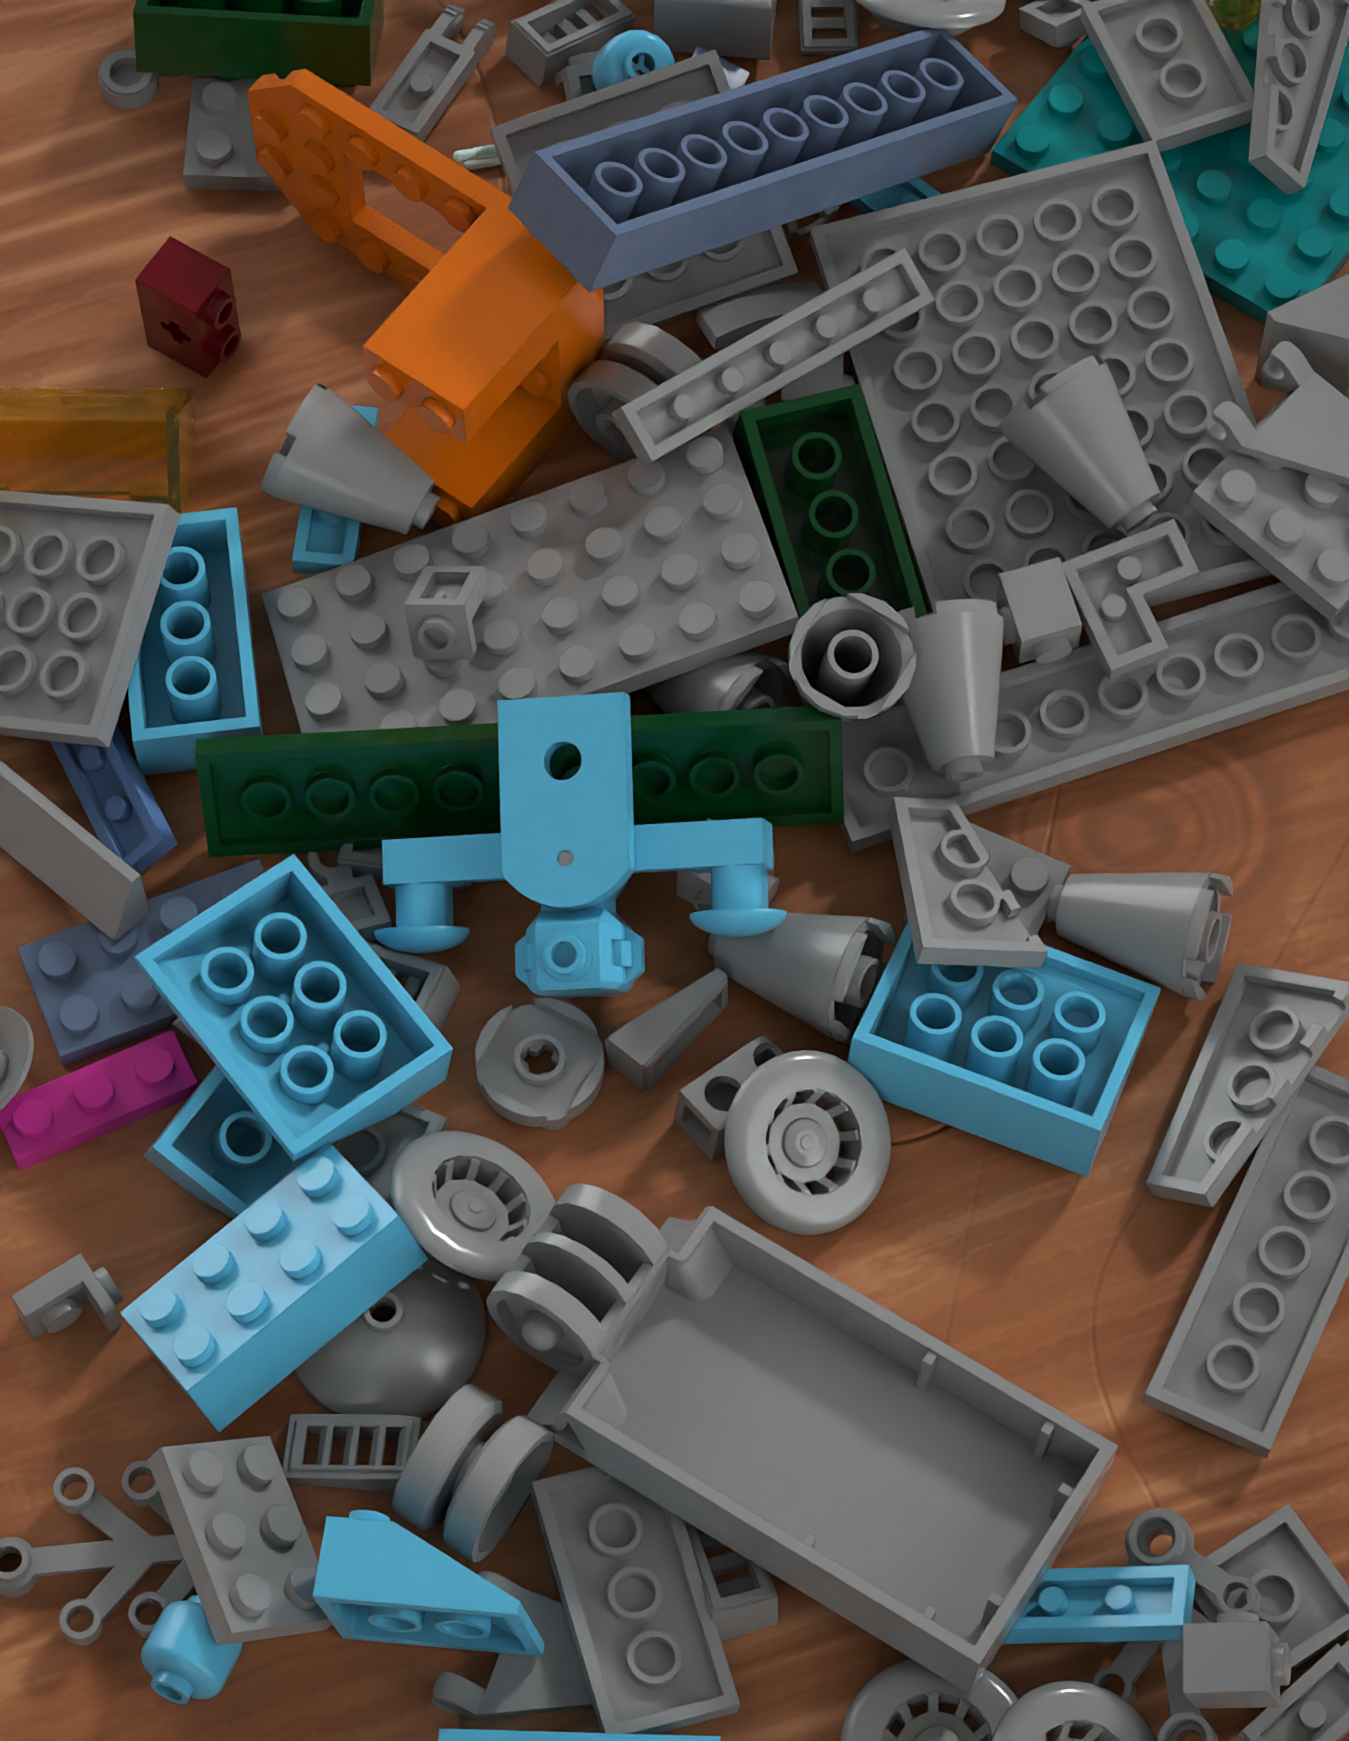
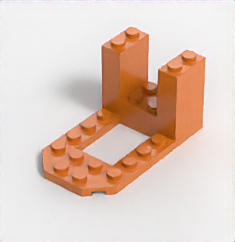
M307 69L294 70L285 79H279L275 73L262 75L247 91L259 165L275 182L319 238L330 244L337 242L356 254L359 261L366 268L374 273H386L403 284L409 293L405 300L363 345L366 379L371 388L388 401L395 402L399 400L408 406L386 431L384 436L435 480L431 492L439 496L440 500L431 517L441 526L446 528L503 507L577 422L570 409L567 393L571 384L590 362L601 360L600 356L605 347L603 287L588 292L580 282L576 281L569 271L539 240L531 235L522 222L508 209L512 197ZM362 170H373L388 179L407 199L414 202L423 201L442 213L451 226L464 232V234L446 254L440 252L366 205Z

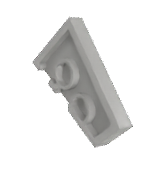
M894 797L888 811V818L916 963L1042 968L1048 954L1046 947L1038 934L1030 936L1018 917L1021 909L1011 890L1002 891L987 866L990 856L956 800Z

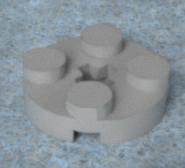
M538 998L533 999V1004L522 1005L513 1009L512 1004L500 1010L484 1026L476 1044L477 1080L481 1095L497 1113L517 1124L530 1127L540 1126L546 1130H559L567 1126L573 1117L580 1115L593 1103L604 1081L603 1045L598 1038L597 1029L584 1012L558 999ZM543 1050L553 1053L551 1063L555 1069L549 1073L543 1072L541 1075L532 1074L529 1072V1065L523 1061L527 1054L538 1057Z

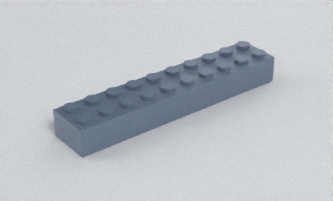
M925 28L534 151L508 209L522 222L531 235L539 240L569 271L570 275L580 282L588 292L987 154L993 147L1018 99L946 29Z

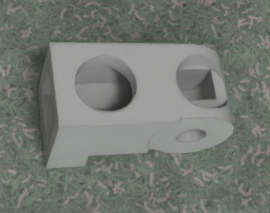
M764 1035L752 1040L679 1090L673 1121L711 1161H714L725 1152L726 1121L732 1101L741 1085L760 1065L771 1058L784 1054L768 1036Z

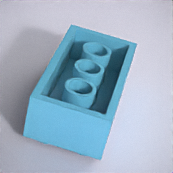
M237 507L180 514L128 685L132 741L138 766L143 776L196 770V739L263 736L244 547Z
M328 1141L122 1310L120 1314L157 1361L216 1430L220 1432L428 1260V1258L400 1216Z

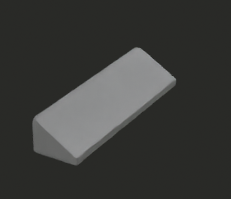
M0 760V847L109 938L114 940L121 938L150 913L140 874Z

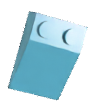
M353 1510L349 1513V1518L326 1516L312 1597L343 1639L543 1657L545 1643L521 1602L399 1524L390 1521V1518L382 1513L370 1510Z

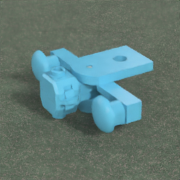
M625 692L497 700L501 833L382 840L383 885L395 890L396 927L375 930L374 936L385 947L404 953L428 954L454 948L468 938L470 929L454 926L453 887H470L471 882L507 880L521 894L541 904V912L527 927L526 935L515 944L516 977L525 983L534 994L546 998L609 997L628 993L633 987V982L645 972L644 938L634 932L616 914V898L622 893L633 873L691 870L697 874L711 873L712 910L691 913L689 918L697 928L714 935L745 937L762 934L779 926L785 920L787 911L768 908L767 870L774 869L772 824L763 818L634 825L630 696ZM565 745L576 746L581 754L579 771L570 779L556 780L550 771V759L553 753Z

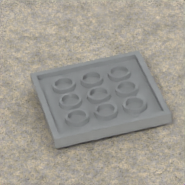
M714 49L491 127L490 135L512 195H514L534 151L731 89L717 51ZM781 225L603 287L605 345L625 324L637 321L657 327L697 313L698 309L721 300L797 277L798 270Z
M0 490V735L110 747L180 519V514L169 504Z

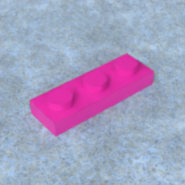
M172 1029L13 1097L0 1110V1129L17 1167L21 1171L190 1098L199 1085Z

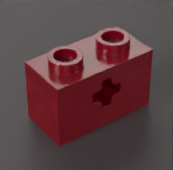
M170 236L135 279L147 344L151 348L207 378L220 361L226 362L233 356L241 340L231 271L228 267Z

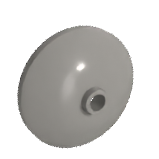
M421 1247L428 1260L294 1371L300 1383L318 1404L332 1414L405 1415L422 1417L423 1420L437 1414L454 1393L464 1385L470 1384L484 1354L487 1332L485 1310L479 1290L471 1276L448 1267ZM388 1306L393 1308L396 1314L387 1322H378L372 1318L373 1312L379 1307Z

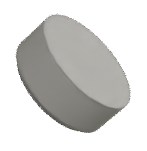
M135 50L115 52L108 56L99 68L98 78L102 96L110 105L116 108L132 110L143 107L152 101L157 94L159 87L157 73L137 72Z

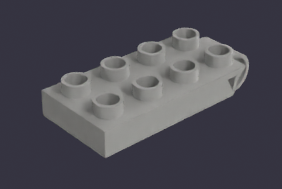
M583 1183L569 1185L555 1203L547 1218L536 1233H533L520 1255L509 1270L504 1273L486 1299L489 1314L499 1328L521 1349L558 1372L527 1415L530 1419L552 1431L555 1442L968 1694H971L1105 1483L1118 1445L713 1206L706 1207L698 1219L686 1221L668 1217L661 1229L658 1230L648 1218L622 1198L592 1185Z

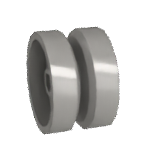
M637 321L625 324L605 345L600 356L601 360L590 362L571 384L567 393L570 409L581 428L598 447L620 464L637 457L611 413L702 361L695 352L675 336L654 325Z
M466 1384L454 1393L440 1409L418 1441L396 1485L392 1500L393 1513L420 1530L431 1529L444 1521L443 1538L445 1545L472 1562L481 1561L494 1550L507 1534L531 1497V1482L540 1480L554 1445V1433L525 1415L516 1416L503 1424L502 1401L474 1384Z

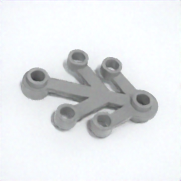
M137 1461L130 1464L123 1472L121 1479L122 1488L128 1501L138 1507L150 1506L171 1525L156 1482L153 1488L146 1493H137L131 1489L132 1482L138 1476L149 1475L153 1477L148 1461ZM77 1467L65 1469L56 1477L53 1485L54 1495L59 1506L68 1513L80 1514L110 1540L32 1548L27 1541L21 1538L0 1539V1559L6 1554L15 1553L22 1557L20 1566L13 1572L0 1571V1595L8 1598L23 1596L35 1587L42 1576L111 1570L86 1599L70 1601L63 1607L60 1613L59 1623L66 1639L75 1645L84 1646L93 1643L99 1638L103 1630V1622L154 1565L180 1563L157 1592L139 1594L129 1606L128 1616L134 1631L139 1636L148 1638L155 1624L144 1625L140 1623L138 1615L141 1610L151 1605L158 1606L163 1610L171 1602L185 1601L195 1590L175 1534L151 1536L97 1492L93 1478L86 1470ZM77 1481L87 1485L86 1493L77 1500H69L63 1496L64 1489L72 1482ZM86 1612L94 1617L93 1624L86 1631L75 1632L69 1628L72 1617L78 1613Z
M1164 1508L1151 1509L1136 1517L1129 1526L1125 1537V1549L1129 1561L1124 1567L1189 1565L1196 1579L1195 1584L1216 1596L1217 1605L1223 1613L1249 1612L1257 1614L1260 1610L1261 1595L1255 1585L1244 1576H1231L1195 1551L1192 1529L1178 1513ZM1159 1535L1171 1536L1172 1545L1165 1554L1154 1555L1151 1553L1150 1545L1154 1538ZM1238 1588L1249 1590L1250 1599L1244 1607L1240 1609L1228 1607L1227 1599L1233 1590ZM1195 1609L1192 1610L1191 1623H1213ZM1183 1640L1128 1641L1111 1666L1100 1670L1094 1676L1091 1684L1102 1688L1111 1680L1119 1679L1124 1681L1125 1689L1121 1698L1132 1706L1137 1696L1135 1682L1161 1647L1171 1717L1161 1726L1158 1741H1183L1190 1735L1201 1736L1203 1741H1218L1215 1730L1200 1715V1709H1196L1183 1694ZM1094 1642V1643H1096V1644H1098V1645H1100V1646H1112V1645L1117 1644L1118 1642Z

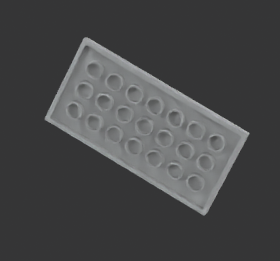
M728 425L697 436L645 467H642L639 460L635 458L262 594L302 733L498 723L497 700L618 692L628 694L791 635L799 620ZM425 565L485 566L489 589L472 619L477 650L470 660L418 659L413 655L404 603Z

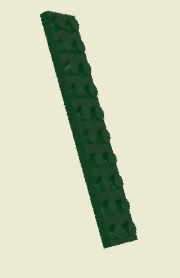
M812 706L631 716L634 825L706 821L708 818L712 820L763 818L770 822L772 827L844 823L841 717L832 716L827 713L824 714V712L822 713ZM498 723L196 739L195 759L209 857L340 850L343 844H353V849L382 848V840L501 833ZM565 745L558 748L550 759V771L556 780L572 778L581 766V754L577 747L573 745Z

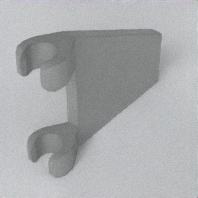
M1282 341L1271 351L1270 358L1263 365L1262 373L1271 383L1294 392L1257 431L1239 406L1231 401H1225L1214 410L1212 419L1206 424L1205 434L1211 441L1221 447L1349 486V399L1314 372L1302 352L1289 341Z
M487 1570L481 1571L478 1574L479 1576L521 1602L545 1643L543 1657L500 1653L486 1690L457 1674L448 1671L442 1672L438 1676L433 1689L432 1704L436 1708L452 1714L475 1719L593 1707L563 1603L526 1590L496 1573Z

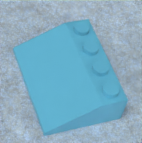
M294 854L134 956L135 964L293 1161L320 1149L328 1141L330 1143L336 1142L395 1115L446 1080L453 1051L452 1046Z
M908 921L852 1037L847 1063L855 1067L867 1078L881 1100L1088 1177L1112 1120L1161 988L1046 945L1044 946L1048 954L1042 968L917 964Z

